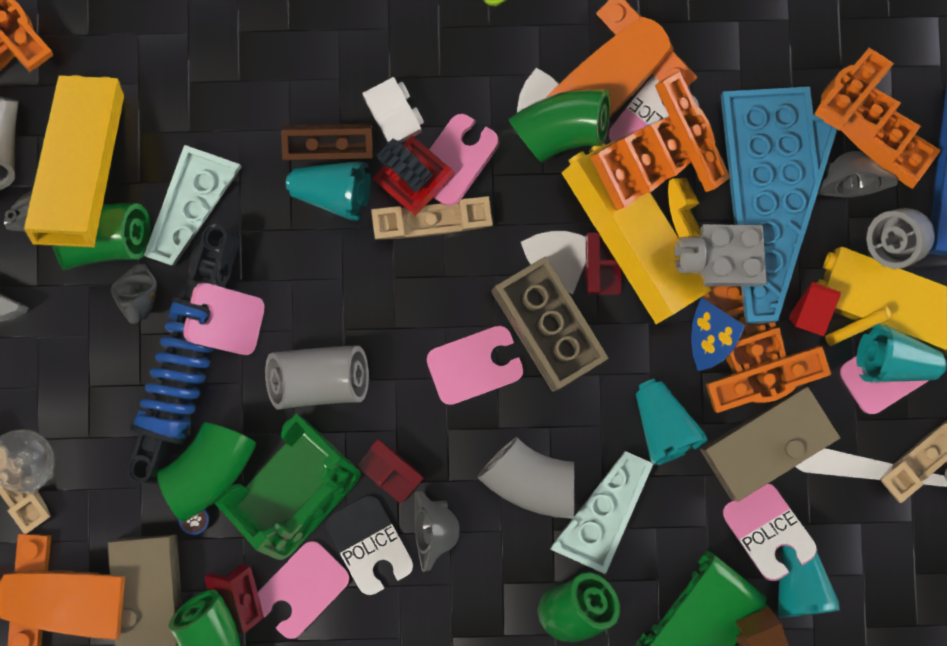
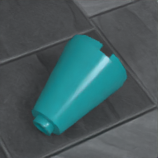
M360 161L296 167L292 173L287 175L286 189L289 190L290 195L294 198L351 221H359L364 216V214L359 213L361 207L368 206L371 191V174L365 173L364 168L369 167L368 164Z
M880 323L871 327L874 329L870 334L864 333L860 340L856 364L862 367L863 375L859 374V376L865 382L888 383L937 380L944 374L947 367L946 359L941 351L885 324Z
M651 379L638 386L640 390L636 393L650 460L653 465H661L686 455L685 452L691 449V445L695 450L708 441L702 429L662 381L656 382L655 379Z
M781 546L780 563L784 564L789 574L779 579V618L840 610L839 601L817 550L812 560L801 565L792 547Z

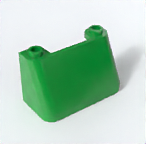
M297 413L287 420L282 427L281 438L286 444L247 486L232 484L214 502L257 551L277 560L286 559L293 554L356 485L361 476V472L351 461Z
M706 550L698 560V563L701 564L699 568L700 574L695 571L692 573L693 579L658 625L654 624L651 629L654 634L646 636L643 633L635 646H735L737 643L736 635L740 634L736 621L768 608L766 604L767 596L721 559Z

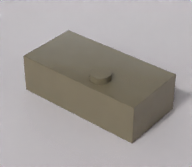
M546 256L492 289L493 296L552 392L559 390L609 359Z
M798 387L787 396L779 399L700 448V451L730 499L739 502L834 443L840 437L808 387Z
M177 534L122 538L108 542L110 575L125 576L120 638L115 640V646H178L174 635L169 629L171 618L182 606Z

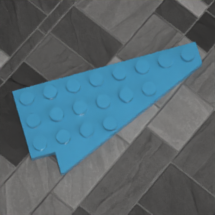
M810 87L723 91L721 94L734 224L763 225L767 283L763 287L741 286L745 324L775 323L779 319L837 132L836 128L813 115Z

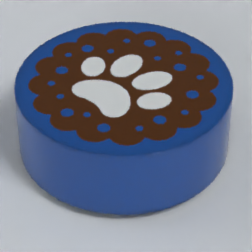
M205 509L186 522L179 520V525L187 534L197 535L209 527L211 516L208 509Z

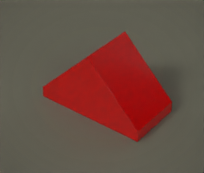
M812 282L790 313L789 320L798 328L824 336L841 292Z

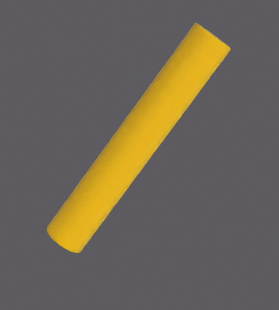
M885 307L826 335V341L830 346L891 319L892 312L888 307Z

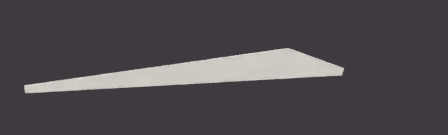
M824 448L795 467L807 473L880 480L894 464ZM932 473L922 482L925 485L947 487L945 477L939 474Z

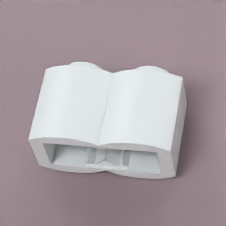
M392 77L362 93L387 143L392 138L396 139L399 143H403L411 135L414 137L422 133L420 125L424 121L416 107L411 109L406 99L410 98V95L403 82L397 84L395 78Z

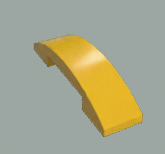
M673 178L669 181L668 196L670 212L679 238L698 237L701 231L690 209L698 205L699 202L687 178Z

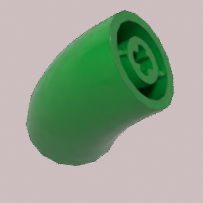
M581 89L555 94L523 108L508 120L541 163H544L551 157L573 148L602 146L604 144L610 121V94L607 89Z
M105 204L102 206L94 247L52 245V248L63 271L100 262L139 260L144 257L151 237L150 217L147 210L141 204Z
M203 423L189 447L171 464L159 470L157 474L162 494L175 516L182 522H186L216 502L241 474L257 443L233 430L211 423Z
M582 573L567 583L554 585L546 590L538 606L539 622L544 630L556 640L569 643L587 640L604 632L617 622L620 615V604L616 592L605 579L593 573Z
M216 590L204 591L188 600L176 611L169 622V629L174 635L178 646H240L235 622L227 605Z

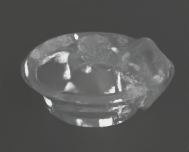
M20 429L7 432L0 437V485L14 492L33 494L49 479L53 478L54 452L49 442L43 436L30 430Z

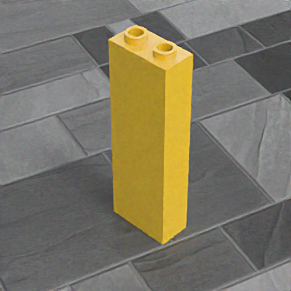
M79 75L58 77L24 230L32 244L77 247L95 246L124 100V94L118 78L106 76L100 78L82 77Z
M604 143L602 146H594L589 150V154L586 155L582 151L568 161L571 165L561 173L655 324H658L707 294L711 289L709 286L703 285L701 275L677 271L675 261H680V257H675L674 254L676 242L679 241V238L651 193L644 194L627 207L616 210L590 158L591 155L609 144L605 145Z
M844 247L833 250V253H828L823 268L826 269L823 280L819 279L817 284L841 292L834 313L858 321L888 307L892 312V318L881 324L896 329L947 355V286L900 268L885 267L871 257Z

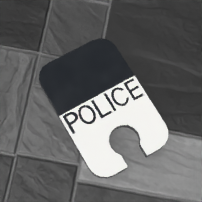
M365 496L328 518L326 524L327 531L362 593L373 595L385 588L382 581L373 572V567L379 560H387L393 565V574L397 581L411 573L413 569L412 558L377 497Z

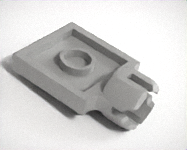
M703 224L700 228V236L681 237L676 242L674 256L680 257V261H675L677 271L701 275L704 286L763 287L767 283L763 225Z

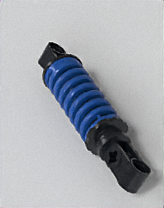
M219 224L209 225L204 230L197 255L192 264L190 277L186 279L184 284L186 286L185 294L183 297H172V305L168 317L176 319V322L170 321L165 323V330L172 335L171 337H162L160 339V345L167 349L166 353L158 352L155 354V360L162 364L161 368H152L150 370V375L160 380L161 384L147 383L145 391L155 395L156 399H142L140 401L142 408L152 411L150 417L146 416L147 412L138 410L134 423L130 426V429L139 433L128 464L127 472L130 479L137 483L158 484L157 474L159 470L169 465L175 444L186 445L187 443L186 435L191 421L181 414H193L196 406L185 398L196 399L200 396L201 391L194 386V383H203L206 378L199 371V368H207L210 365V360L204 356V352L211 353L215 350V348L190 343L184 337L186 318L198 320L200 324H204L210 316V310L206 304L196 305L190 303L194 288L200 283H208L225 288L231 276L232 265L240 246L239 236ZM224 235L223 242L218 245L220 238ZM149 465V473L146 475V467Z

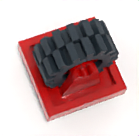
M411 135L403 145L392 138L379 152L377 158L384 166L372 179L416 217L455 172Z

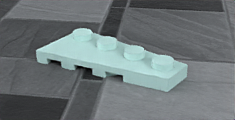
M184 145L144 256L175 266L242 166Z
M624 451L550 549L606 574L653 464Z

